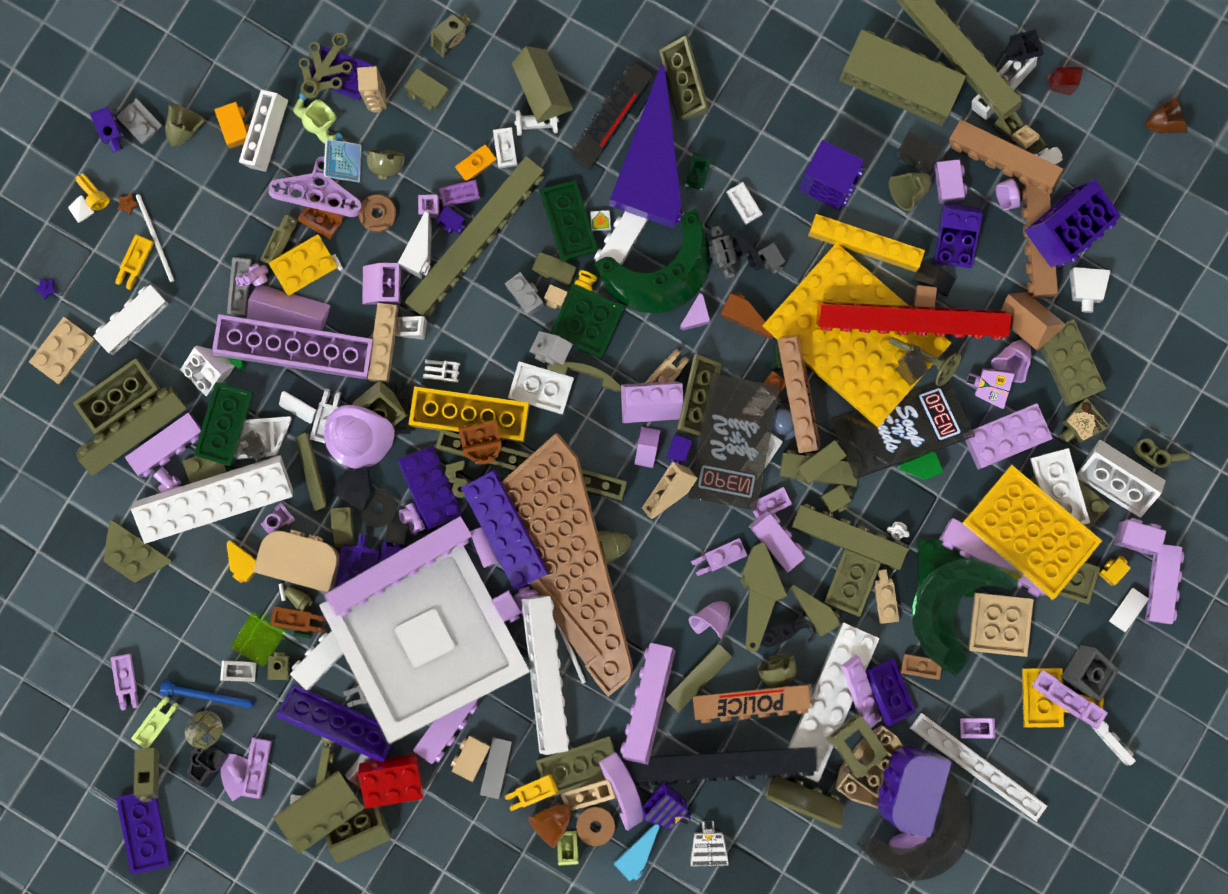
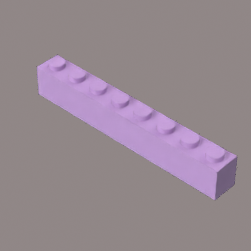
M460 516L328 592L324 597L335 616L340 614L343 617L352 611V606L357 604L360 607L369 601L368 597L374 594L377 597L386 592L384 588L391 584L394 587L403 582L401 578L407 574L411 577L420 572L419 567L425 565L427 568L434 564L436 557L442 555L444 558L453 552L452 548L458 545L459 548L469 543L468 539L472 535Z

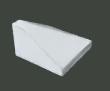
M82 195L68 207L78 223L95 213L87 206L85 197Z

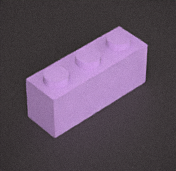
M766 511L751 523L749 527L758 539L765 543L767 550L781 568L788 573L805 559L802 554L804 550L798 543L794 544L790 538L793 536L786 528H781L779 518L774 513L770 514Z

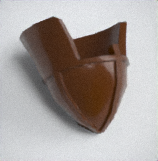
M1177 96L1155 109L1147 119L1145 128L1161 134L1188 133Z

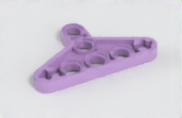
M324 156L316 160L312 174L277 179L269 184V195L277 200L349 217H355L361 212V203L356 197L332 179L324 177V170L318 166L320 163H324ZM316 179H322L325 183L321 186H318L314 183V181ZM277 187H280V190L278 192H275V189ZM286 187H289L288 195H285ZM298 190L302 195L296 198L291 195V192ZM318 195L320 200L313 202L310 200V196ZM332 199H335L339 202V204L337 206H331L328 202ZM342 200H345L344 208H342ZM351 205H355L353 210L350 209Z

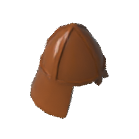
M564 804L551 806L528 817L535 832L552 848H555L569 826L571 806Z

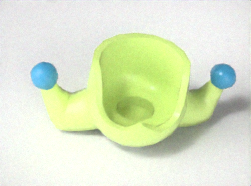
M300 93L299 100L294 106L293 111L295 115L302 119L305 129L315 133L324 144L325 139L341 141L343 137L341 133H336L335 135H329L328 133L329 127L336 120L332 109L318 99L314 100L308 107H304V100L307 98Z

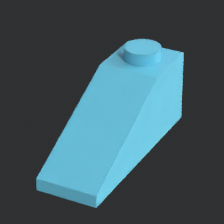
M652 825L614 861V865L629 881L632 879L636 881L644 873L642 870L647 862L659 825Z

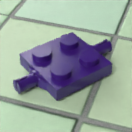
M359 534L358 545L341 546L336 584H344L379 564L380 550L365 547L367 535Z

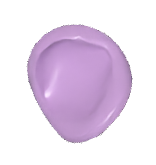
M345 405L338 407L328 416L324 426V440L328 451L335 460L345 466L362 469L377 464L385 457L393 445L394 428L386 418L369 409L355 405Z

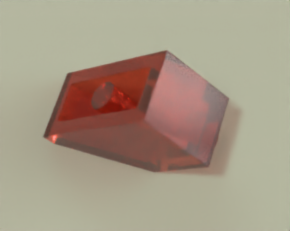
M1057 67L1049 75L1047 84H1050L1049 91L1071 96L1079 87L1083 68Z

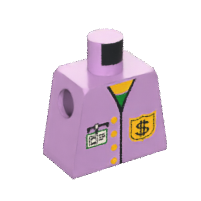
M982 368L980 376L969 373L966 384L976 387L975 396L1004 409L1015 374L1013 371Z

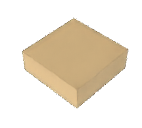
M1024 125L1012 134V139L1026 149L1039 139V134L1029 126Z

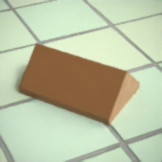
M1027 292L1008 294L1001 311H1008L1011 314L1010 329L1037 351L1066 326L1064 322Z

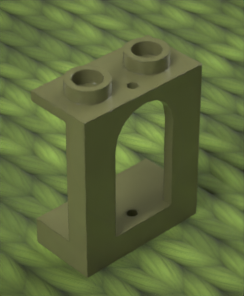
M857 714L853 715L826 737L828 743L837 749L852 772L850 774L857 778L867 775L870 771L869 769L883 762L884 757L888 754L864 718ZM858 729L874 751V754L863 763L857 760L844 741Z

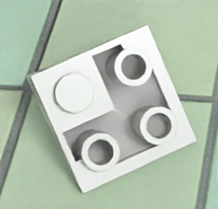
M195 346L180 370L207 397L213 392L215 382L222 383L230 375L235 365L226 357L214 356L212 349Z

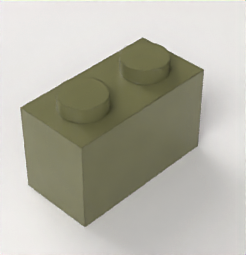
M417 68L404 86L407 92L406 95L414 101L416 99L423 102L422 106L430 111L433 109L438 112L450 94L447 87Z

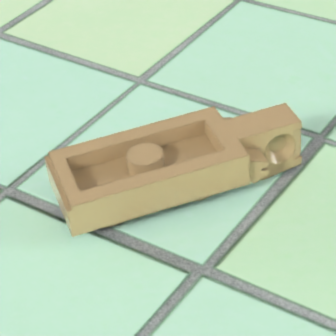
M886 569L878 570L879 580L875 581L874 591L879 624L899 622L893 580L888 579Z

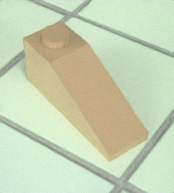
M672 462L642 509L649 518H655L684 497L698 478L689 468Z
M607 779L561 794L564 805L571 806V811L617 798L610 780Z

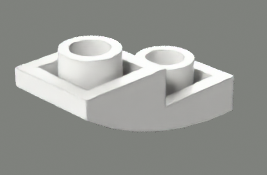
M1132 588L1109 622L1126 632L1149 598Z

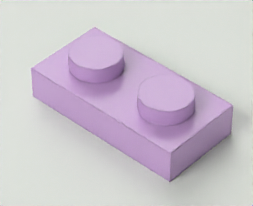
M784 487L749 504L756 519L766 511L773 514L792 505Z

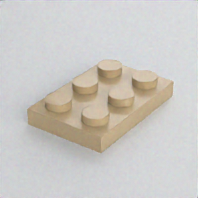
M63 317L30 359L29 363L61 385L94 343L95 339Z

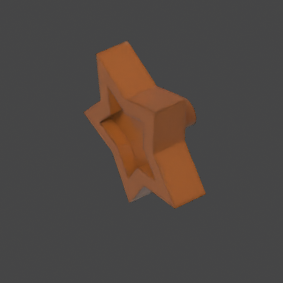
M132 193L126 197L118 196L120 204L117 210H125L131 215L132 209L139 205L133 201Z

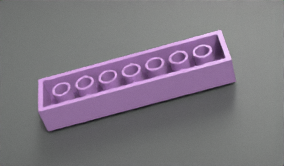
M218 314L212 354L214 356L366 380L373 339Z

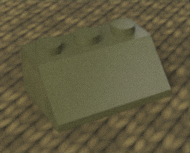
M363 803L364 809L325 836L328 849L337 864L391 840L387 823L379 806L365 809Z

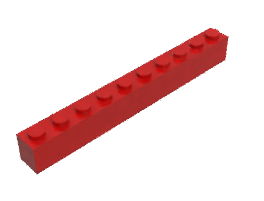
M818 301L816 318L817 326L821 327V330L824 331L840 328V331L843 332L859 329V332L862 333L878 330V333L881 334L897 331V334L901 335L916 332V335L927 336V333H935V336L939 337L953 334L954 337L964 338L965 335H972L973 338L983 339L984 336H991L992 339L998 340L1003 339V337H1009L1011 314L1008 311L826 301Z

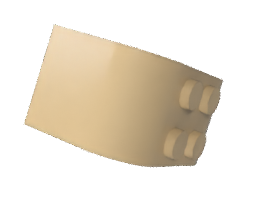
M291 530L290 533L276 531L263 539L253 572L324 592H330L335 589L340 554L332 545L323 543V538L313 535L305 538V533Z

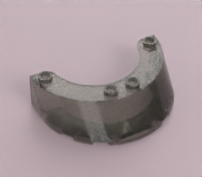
M950 770L942 795L944 806L942 822L937 832L927 842L912 848L893 847L878 838H870L864 844L857 843L863 853L880 870L903 880H926L946 872L961 858L970 840L972 814L967 797Z

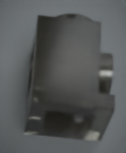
M253 430L237 440L239 445L245 446L242 449L248 458L252 456L256 462L262 460L266 456L265 453L268 452L258 434Z

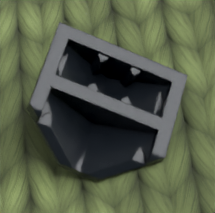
M1036 29L1010 36L1005 51L1007 60L1022 61L1044 55Z

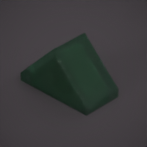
M693 152L685 186L703 191L712 157Z

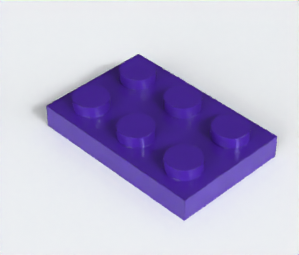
M320 45V56L323 62L331 49ZM339 52L330 67L348 61L353 67L350 74L342 72L325 76L319 83L331 81L332 78L338 77L343 83L342 88L339 90L333 88L328 90L360 101L362 96L359 92L357 68L374 66ZM314 62L310 69L311 78L316 73ZM345 65L343 69L347 71L350 69V66ZM339 81L333 83L334 86H339L340 84Z
M895 658L865 671L886 726L893 725L916 713Z

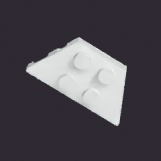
M292 417L246 420L235 457L237 459L276 457Z

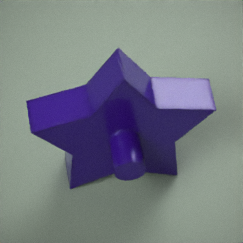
M39 278V286L34 291L41 293L44 300H46L50 294L57 293L53 288L54 279L44 281Z

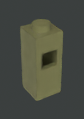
M834 440L798 467L796 475L802 483L806 482L808 485L846 457V454Z
M155 748L135 749L134 796L141 802H150L154 798H159V752Z

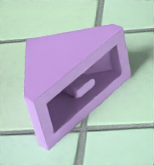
M699 293L680 326L681 330L709 324L710 320L702 294Z
M641 427L634 465L653 468L660 430Z
M960 718L961 738H995V718Z

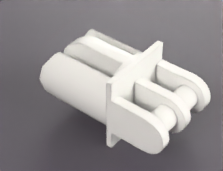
M425 359V364L443 367L425 366L426 372L442 375L423 374V378L458 383L457 374L460 373L458 371L460 363ZM447 365L453 366L452 370H447ZM446 373L452 374L451 379L446 378Z

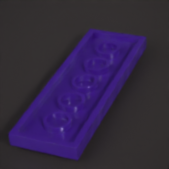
M496 470L461 487L513 589L517 590L547 575L549 571Z
M295 684L291 686L276 714V717L381 763L384 762L394 743L389 744L376 719L314 692L305 690Z

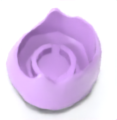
M1013 178L996 185V195L1000 206L1004 208L1003 211L1020 207V190Z

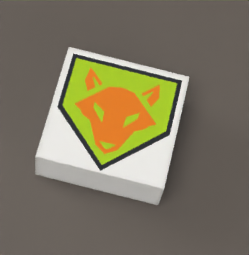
M609 210L591 211L592 231L611 230Z

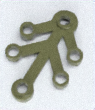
M336 33L333 36L332 42L334 45L323 62L320 56V45L317 42L310 43L309 50L313 56L316 73L311 78L309 71L311 67L310 61L307 58L299 60V66L304 77V82L301 85V93L304 97L313 99L322 90L331 88L339 90L342 88L343 83L338 77L332 78L331 81L319 82L325 76L342 72L350 74L353 67L348 61L330 67L339 51L348 46V39L345 34ZM344 40V44L338 45V41ZM313 46H318L316 51H312ZM306 61L308 62V65L306 67H302V62ZM345 65L350 66V69L347 71L343 68ZM335 81L340 82L339 86H334L333 83ZM309 87L314 88L313 92H307V89Z

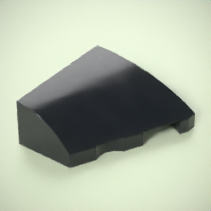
M215 744L206 750L194 747V752L191 751L190 755L191 764L188 767L187 776L200 787H209L229 754Z

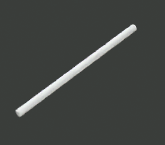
M138 194L136 195L137 201L169 281L173 282L175 280L142 198Z
M557 624L559 631L562 635V638L565 642V645L567 647V650L570 654V657L573 661V664L576 668V671L579 675L581 683L583 684L586 682V680L577 661V658L574 654V651L571 647V644L566 635L564 634V632Z

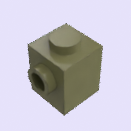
M840 485L820 498L829 513L836 510L840 513L849 507L848 503L851 502L850 497H852V494L847 487Z
M274 652V656H268V680H290L291 656H285L286 652Z

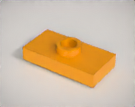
M485 144L456 165L455 168L463 179L468 182L496 162L497 159Z

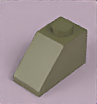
M350 507L332 508L331 525L335 548H341L342 545L355 546L353 509Z

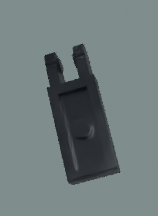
M402 381L403 396H396L407 416L393 427L394 435L411 434V426L409 425L410 399L407 381ZM391 382V391L396 396L397 386L395 382Z

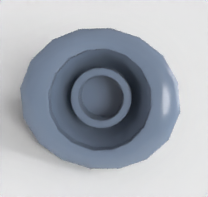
M786 402L773 404L765 417L769 432L780 440H788L794 437L795 430L790 404Z

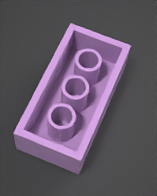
M1037 403L963 434L978 470L1053 439Z

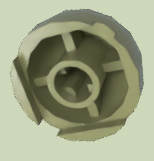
M368 149V168L372 173L377 174L379 179L389 180V176H396L403 169L405 161L403 153L391 150L379 151V149Z
M789 653L772 655L768 657L770 661L764 663L762 660L757 665L762 681L770 687H787L797 674L795 658L793 655L790 657Z

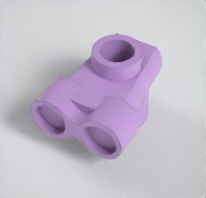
M256 263L248 267V272L235 278L239 286L250 285L251 283L254 286H258L268 281L266 276L268 268L266 265L259 266Z
M164 467L153 475L158 482L162 483L158 486L159 491L162 493L181 487V481L174 475L171 477Z
M282 503L275 506V510L261 523V526L268 534L278 530L285 524L290 525L295 521ZM275 521L276 526L270 527L269 522Z
M410 503L404 509L399 510L401 523L403 525L409 523L411 535H420L425 527L415 503Z

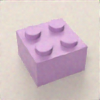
M1131 518V520L1126 519V521L1119 522L1114 545L1148 555L1160 554L1166 531L1161 530V526L1156 524L1143 525L1141 520Z

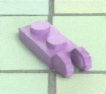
M739 538L705 553L704 556L691 561L692 565H697L707 559L709 567L702 568L696 572L697 576H700L747 556V553Z
M125 654L111 657L116 695H118L121 710L127 709L124 694L128 693L131 696L132 707L138 708L139 703L136 693L137 686L132 655Z

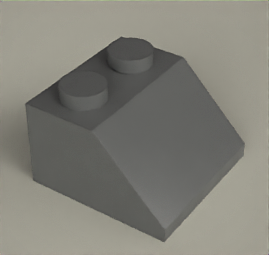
M1080 645L1061 677L1074 689L1100 702L1119 669L1096 648Z

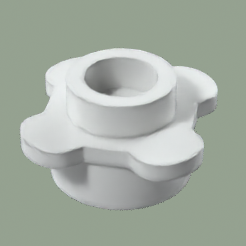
M894 522L892 527H887V532L891 533V536L896 540L909 537L910 533L907 531V526L904 523Z

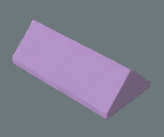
M258 285L249 297L247 319L323 331L331 305L294 294L287 296L284 291Z

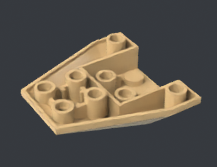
M882 725L874 729L873 732L888 752L884 757V761L871 767L867 775L859 778L850 774L852 771L844 761L839 769L835 789L850 800L878 808V792L883 784L884 770L888 766L889 759L897 749L903 747L898 737ZM863 736L852 753L860 763H863L874 754V751Z

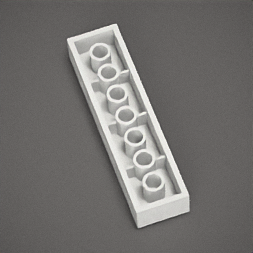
M281 455L134 501L131 511L143 542L146 544L293 497V488Z
M841 623L812 690L813 708L808 709L809 713H802L788 748L817 747L819 771L814 772V776H805L816 782H819L833 749V745L828 743L826 737L844 723L853 702L841 665L856 655L861 658L866 671L879 641L878 637L846 623Z

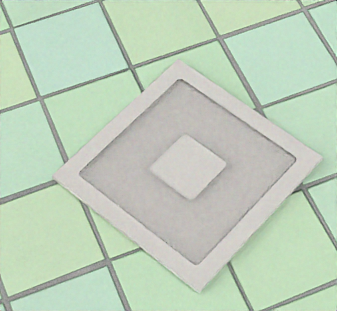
M458 545L452 548L453 552L444 558L442 555L436 557L434 564L427 568L425 565L419 567L420 572L411 577L407 574L401 578L403 582L394 587L391 584L384 588L386 592L377 597L374 594L368 597L369 601L359 607L357 604L352 606V611L343 617L340 614L335 616L327 601L319 605L389 744L530 672L504 621L494 607L492 599L464 546L461 548Z

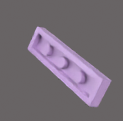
M855 655L841 665L858 715L862 716L869 727L872 728L882 719L862 660L859 656Z

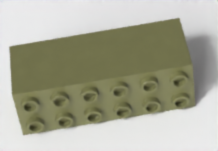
M861 30L839 81L943 126L966 78L963 72L954 68L949 69L940 61H931L922 53H913L906 46L895 45L888 38H879L870 30Z

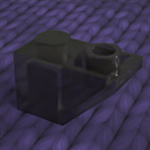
M918 349L913 353L911 350L897 362L899 366L895 368L909 386L914 384L928 371V367Z

